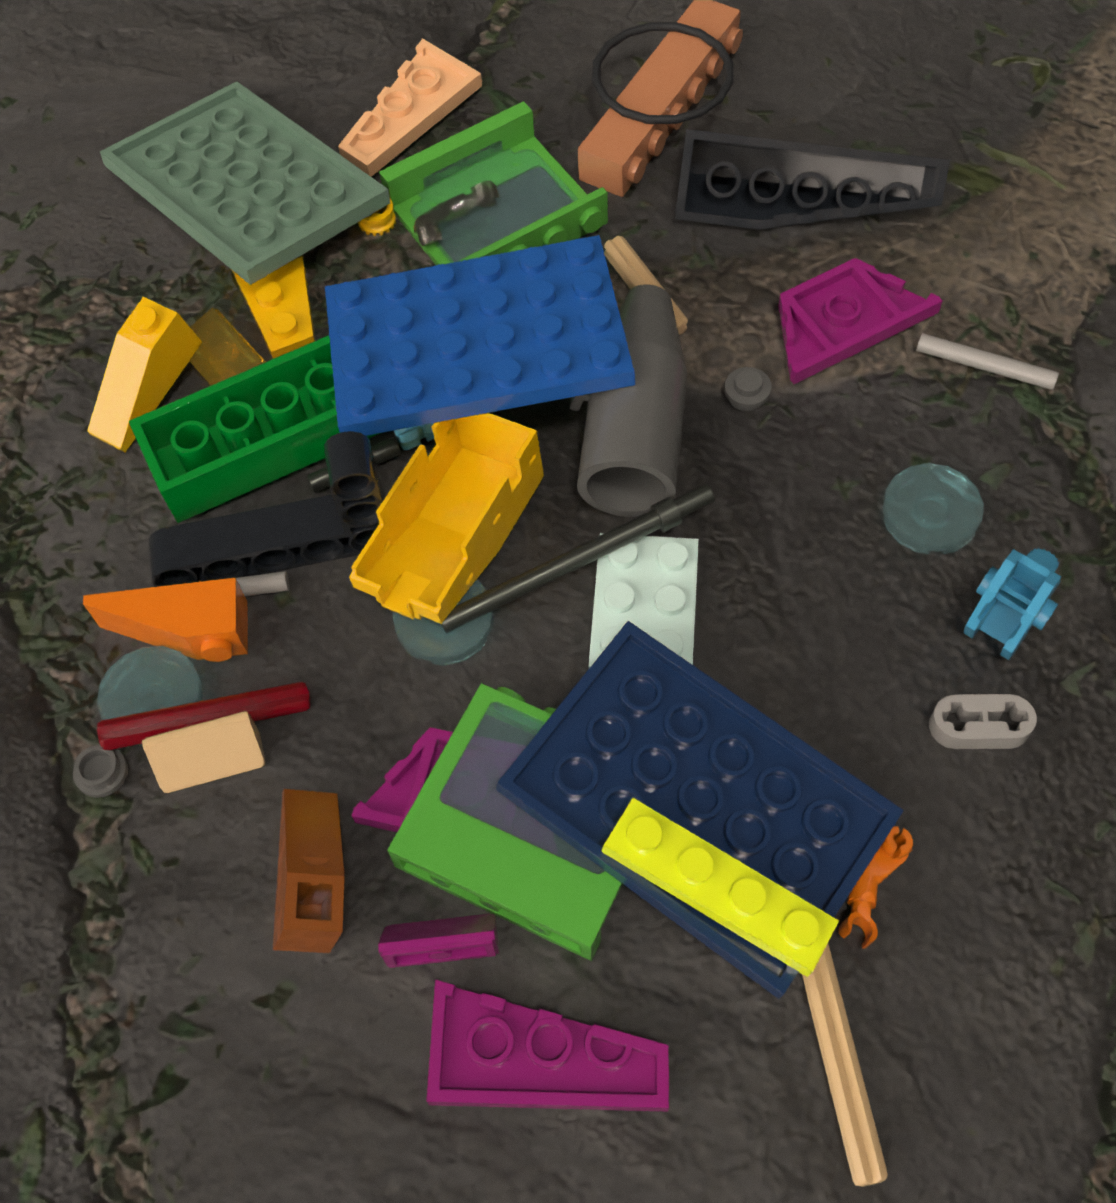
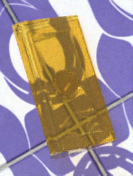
M211 308L190 326L202 341L190 362L210 385H214L266 362L216 308Z

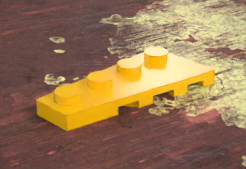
M303 255L251 285L232 270L273 359L316 341Z

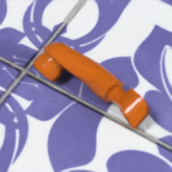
M899 826L892 828L848 896L847 903L851 906V914L840 924L838 933L844 939L850 934L852 924L859 926L865 935L862 949L871 945L878 936L876 923L871 918V910L876 907L878 885L906 861L909 853L912 851L913 839L905 828H902L900 832Z

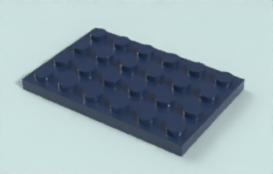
M630 621L626 622L497 782L496 787L499 793L778 999L787 991L798 974L797 970L602 852L603 845L632 798H635L832 917H835L904 811Z

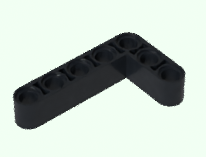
M342 432L333 435L324 444L331 495L156 530L149 537L153 585L159 587L254 576L358 556L379 525L376 511L385 499L368 437L359 432Z

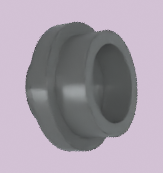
M742 367L728 375L724 390L727 399L734 408L744 412H751L759 409L767 402L771 394L772 384L769 377L763 371L753 367Z
M100 745L91 746L83 750L76 758L73 769V779L76 786L85 795L94 798L106 797L116 792L124 784L128 775V763L123 754L118 749L104 750Z

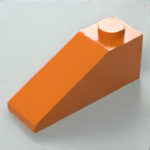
M236 578L83 596V605L100 628L196 660L204 659L211 662H221L230 659L232 656L248 654V601Z

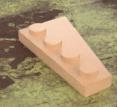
M422 39L416 46L417 54L412 61L405 60L398 69V78L390 88L385 86L379 93L376 107L372 111H365L339 144L340 155L372 177L481 88V73Z

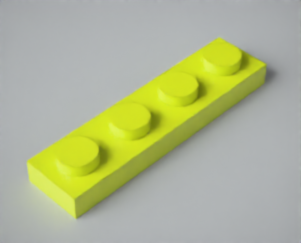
M632 798L602 848L604 854L806 977L814 971L839 920L635 798Z

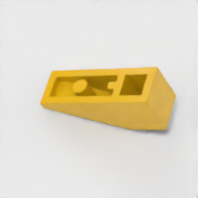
M143 297L116 334L87 432L126 453L136 438L128 421L151 412L158 407L202 343L200 338L177 312Z

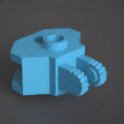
M1034 548L1027 556L1013 549L1001 567L997 569L992 566L980 583L976 593L982 597L965 625L963 633L973 638L980 629L1005 644L1000 655L1010 660L1031 627L1034 626L1042 630L1058 606V603L1050 599L1062 577L1055 573L1059 565L1058 558L1045 549Z

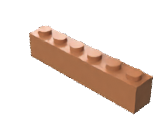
M694 0L677 21L678 23L704 30L720 41L728 54H735L741 44L743 36L742 29H739L741 10L713 0ZM669 31L616 101L625 108L647 115H677L687 112L693 103L697 104L700 101L709 81L719 76L724 62L716 49L700 38L677 31ZM609 108L578 147L579 180L598 188L603 187L606 191L623 198L631 185L639 183L642 179L646 165L652 157L660 155L666 139L673 129L678 130L682 123L646 124L623 117L612 108Z

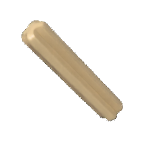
M616 236L613 240L606 241L604 244L606 249L604 254L630 289L644 284L663 288L624 237ZM671 298L678 333L683 334L687 330L686 324L688 319Z

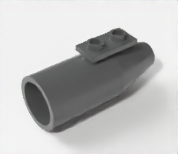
M650 284L638 285L630 289L619 309L635 372V385L571 397L570 409L579 411L583 401H588L577 480L578 492L592 507L612 515L624 517H639L651 511L650 506L666 497H671L674 500L676 496L687 369L671 297L663 288Z

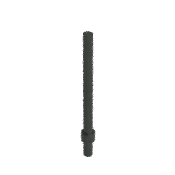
M704 484L674 500L671 497H666L650 506L651 511L455 606L441 624L444 631L448 633L658 529L665 532L681 524L682 517L715 501L713 492L707 484Z

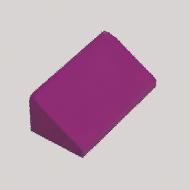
M481 914L388 925L383 929L378 943V951L389 968L493 957L499 954L496 916L494 914Z

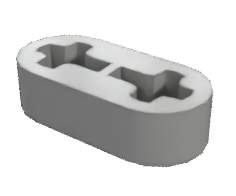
M957 694L946 696L938 702L929 719V730L932 737L946 748L1011 749L1019 747L1026 742L1036 726L1037 715L1034 707L1027 700L1017 695ZM1003 712L1009 713L1012 721L1020 722L1015 731L1009 730L1007 722L998 721ZM949 713H956L958 721L966 722L962 731H955L952 722H944Z

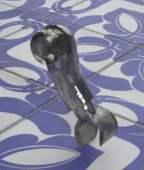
M490 180L481 182L470 188L472 193L456 195L418 216L414 222V233L418 234L422 247L443 239L441 230L438 228L439 225L469 214L470 210L475 206L492 207L496 205L495 198L501 197L494 182Z

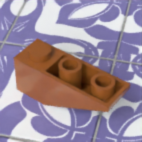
M283 789L273 950L330 953L343 932L344 865L337 793Z

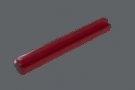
M296 682L101 720L97 723V735L102 749L112 750L142 744V740L147 737L244 711L249 713L253 721L307 711L311 704L310 695L306 683Z

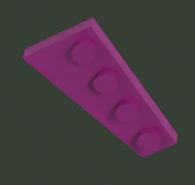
M435 980L426 1102L429 1105L668 1112L669 1045L595 1024L590 1026L563 1018V1015L542 1009L537 1011L509 1003L503 998L485 993L480 995L456 988L453 984Z

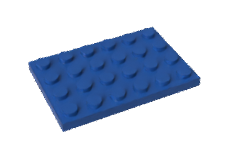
M600 235L325 286L337 421L340 433L353 431L367 436L635 385V372Z

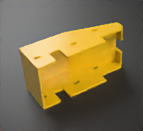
M490 413L436 422L432 425L431 428L436 443L432 452L427 456L425 445H419L376 511L379 525L351 567L352 572L349 578L353 588L375 596L377 602L381 603L382 607L413 620L414 618L421 620L422 617L442 624L496 556L543 479L544 473L537 430Z

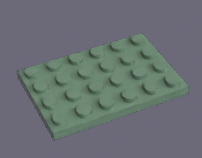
M237 81L100 151L105 167L250 285L390 204L388 188Z

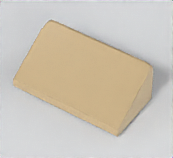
M246 711L154 735L142 740L148 761L158 785L164 793H171L265 766L260 732Z

